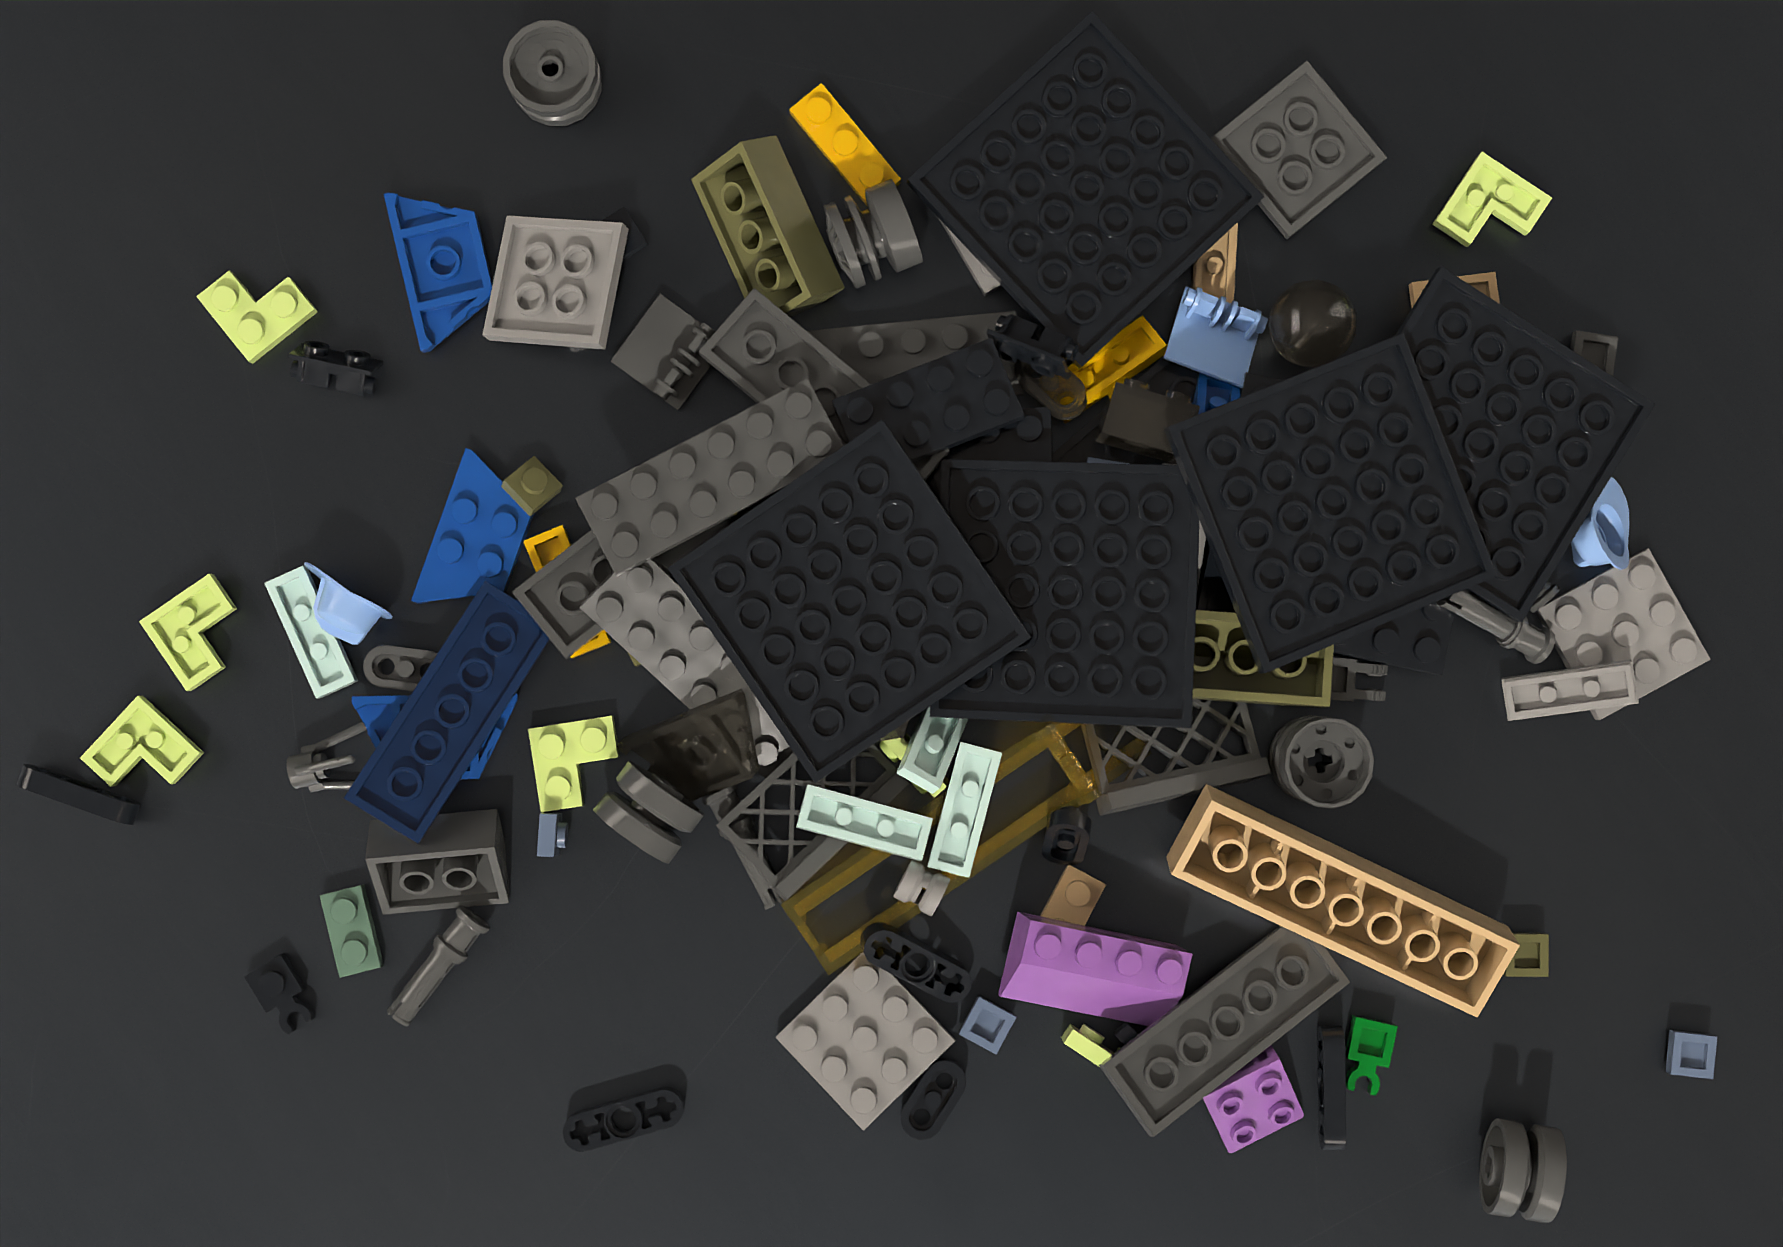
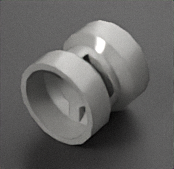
M912 859L893 897L904 903L911 901L918 905L921 912L932 916L948 887L950 878L941 873L932 874L925 870L924 864Z

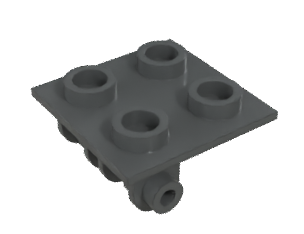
M659 294L614 355L611 362L679 411L712 366L700 356L699 350L715 331L705 323L701 324L677 305Z

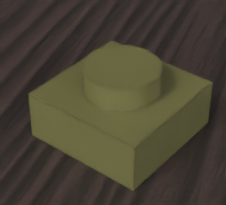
M533 456L504 479L501 487L529 516H532L561 491L563 485Z
M1512 932L1520 946L1503 975L1507 977H1549V934Z

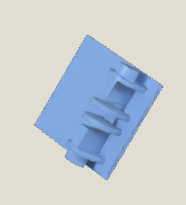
M1186 286L1163 359L1242 388L1244 374L1248 373L1258 334L1263 333L1268 318L1262 316V311L1258 309L1254 312L1247 308L1239 307L1237 301L1233 300L1232 303L1226 302V297L1224 296L1218 299V297L1202 292L1203 289L1200 287L1194 290Z

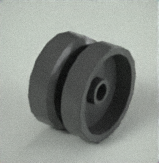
M539 20L523 27L509 41L503 56V77L518 106L532 120L547 126H567L583 119L596 106L602 91V70L588 39L574 26L559 20ZM550 72H553L555 74L551 77L548 76Z
M628 761L616 777L618 786L633 801L619 793L606 792L593 810L606 824L631 843L658 860L669 864L682 847V843L677 834L665 824L667 823L682 832H692L705 814L670 782L655 773H651L642 766Z
M1499 1118L1491 1123L1482 1149L1479 1175L1480 1200L1483 1210L1487 1214L1511 1217L1519 1209L1521 1216L1529 1221L1549 1223L1554 1220L1563 1198L1567 1172L1566 1144L1561 1130L1556 1127L1535 1124L1526 1132L1523 1124L1520 1122Z

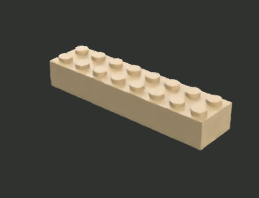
M1208 784L1204 786L1166 856L1171 875L1477 1018L1520 946L1507 925Z

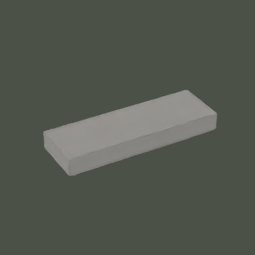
M1632 660L1501 678L1508 721L1639 703Z

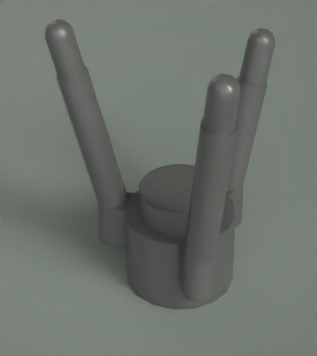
M363 721L316 744L301 747V754L289 756L287 758V772L292 786L295 789L308 786L310 792L325 789L349 790L355 780H324V778L330 776L331 768L355 762V756L347 755L327 759L324 753L318 754V752L367 730Z

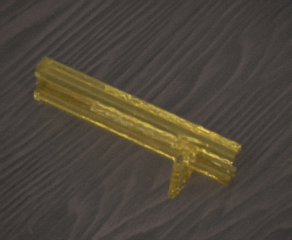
M1044 722L1002 751L994 784L1045 749L1049 750L1070 781V784L979 845L969 878L941 871V874L950 878L943 897L1046 827L1049 816L1053 811L1059 810L1064 806L1079 807L1085 803L1089 804L1102 795L1097 788L1093 770L1084 771L1081 767L1082 765L1063 739L1065 735L1081 724ZM1135 738L1119 749V751L1135 761L1145 742ZM1150 750L1148 751L1145 758L1152 754ZM1112 755L1105 765L1108 783L1130 769L1129 766ZM947 789L913 813L933 818L931 827L939 822ZM863 846L794 893L788 900L781 903V906L805 938L828 975L863 952L860 946V937L867 926L876 922H885L895 928H899L921 912L917 904L911 901L904 903L899 900L831 948H828L826 943L819 944L815 934L805 923L808 911L892 855V853Z

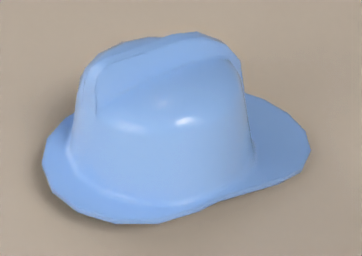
M1612 477L1571 542L1573 560L1579 567L1611 563L1613 567L1623 570L1629 564V509L1621 486Z
M308 562L304 563L321 580L313 610L320 627L328 634L352 645H358L380 617L392 619L393 616L382 607L350 592Z

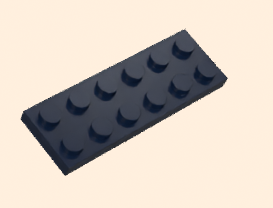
M485 581L350 787L344 797L345 800L417 844L421 842L550 641L519 601Z

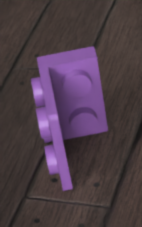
M1271 1045L1203 1098L1229 1153H1233L1304 1116L1283 1065Z

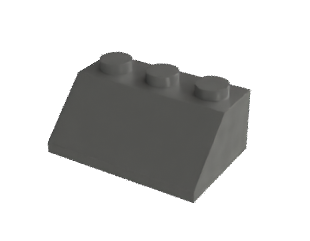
M497 809L438 814L419 844L380 820H370L365 860L383 915L458 908L460 905L471 907L509 903L505 838Z

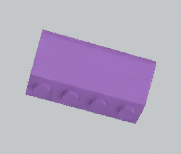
M1017 912L998 995L1000 997L1150 1026L1175 1007L1182 998L1192 953L1176 944Z

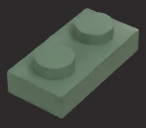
M362 884L319 895L339 978L383 967L384 963L365 885Z

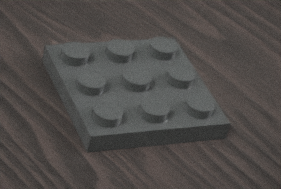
M1308 61L1304 62L1211 138L1264 196L1258 205L1286 239L1294 235L1387 158Z

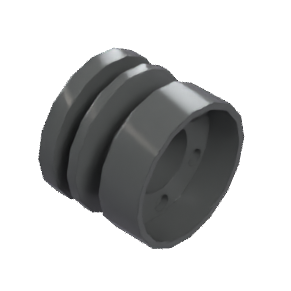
M892 179L865 189L868 209L861 212L850 195L844 197L843 200L848 217L843 219L834 201L824 205L827 224L826 232L840 268L851 279L855 289L866 285L861 269L863 265L867 264L872 277L877 281L882 278L879 263L881 258L887 257L896 272L923 262L912 223Z
M1304 715L1291 719L1277 731L1269 747L1268 765L1274 782L1283 793L1298 801L1316 807L1336 808L1351 803L1365 791L1372 778L1374 757L1370 743L1359 728L1343 719L1317 715ZM1315 753L1322 754V761L1317 762L1315 766L1308 765V758L1315 756Z

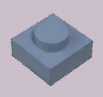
M542 812L539 815L537 856L560 855V848H566L568 823L562 822L561 812Z
M978 995L958 1033L988 1051L997 1054L1016 1019V1015Z
M1670 1030L1665 1072L1671 1075L1713 1079L1717 1036Z

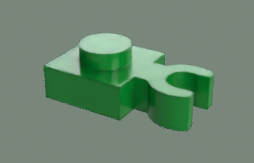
M1353 1015L1345 1057L1356 1062L1355 1066L1346 1073V1088L1348 1090L1354 1091L1356 1080L1361 1076H1367L1369 1079L1367 1092L1374 1096L1378 1093L1380 1080L1375 1073L1376 1067L1389 1068L1398 1028L1397 1025Z

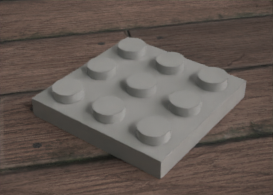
M507 216L482 335L489 341L605 349L629 229L620 222Z
M1649 548L1629 557V564L1626 569L1619 570L1612 566L1550 600L1536 611L1543 627L1554 632V647L1567 669L1632 660L1638 699L1710 660ZM1627 705L1590 710L1595 720H1601Z
M863 952L776 1036L778 1041L863 1131L956 1041L896 976L871 964Z

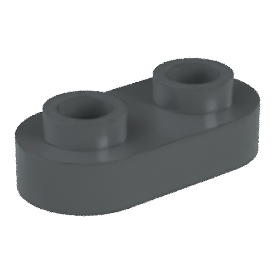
M389 645L377 646L369 651L365 657L363 664L366 678L375 686L414 691L423 677L424 667L433 662L438 652ZM388 658L395 665L394 671L389 675L385 674L381 668L383 661Z

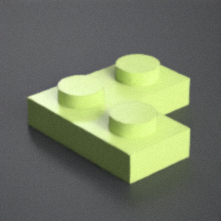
M1481 152L1432 225L1468 247L1492 214L1525 236L1531 231L1552 197L1484 152Z
M229 270L196 296L248 362L252 364L318 312L290 277L284 279L256 302L236 275Z
M209 573L139 622L185 690L192 691L226 668L203 632L234 612L237 608L215 575Z
M137 696L80 759L110 787L117 786L142 758L170 784H176L204 752L144 696Z
M614 716L528 729L541 812L585 805L579 764L620 757Z

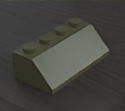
M776 135L741 141L691 179L744 298L755 288L791 318L820 305L845 288Z
M1196 610L1193 699L1312 708L1330 707L1334 645L1267 673H1259L1236 613Z

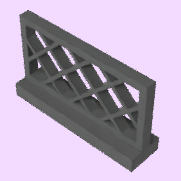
M1193 699V706L1198 709V712L1192 721V729L1176 728L1185 735L1175 752L1155 740L1162 727H1154L1149 736L1135 726L1118 725L1120 726L1111 744H1108L1096 736L1093 724H1081L1099 793V798L1096 799L1099 815L1198 794L1202 792L1206 784L1220 789L1255 781L1271 774L1267 757L1261 758L1246 703L1233 702L1234 708L1227 718L1209 707L1212 700H1204L1202 702L1199 699ZM1204 713L1223 725L1214 743L1195 731ZM1236 717H1237V720H1238L1239 725H1237L1236 723H1234ZM1229 730L1243 738L1247 754L1233 756L1220 747ZM1125 731L1145 742L1135 761L1116 749ZM1190 738L1210 750L1200 765H1194L1181 756ZM1151 747L1170 759L1163 773L1155 774L1141 765ZM1100 748L1105 751L1103 757L1101 756ZM1215 754L1222 758V760L1212 762ZM1112 755L1131 769L1123 782L1109 785L1105 765ZM1176 763L1184 767L1182 769L1173 770ZM1136 772L1144 776L1142 778L1133 779Z
M874 744L865 749L866 752H861L850 760V782L825 781L826 776L817 783H814L813 780H795L796 762L799 759L793 752L716 825L784 901L788 900L848 843V841L818 834L812 841L794 840V816H799L800 810H795V786H807L809 784L820 786V788L824 789L825 787H850L849 796L855 797V787L867 788L857 798L888 805L911 783V781L896 773V767ZM856 758H873L885 772L874 782H855ZM790 768V780L779 779ZM771 785H790L789 810L764 809L765 791ZM759 797V809H747ZM740 814H759L758 839H740L729 825ZM764 815H789L788 840L763 839ZM746 844L758 845V857ZM763 845L788 846V864L776 875L763 863ZM793 846H806L793 858Z

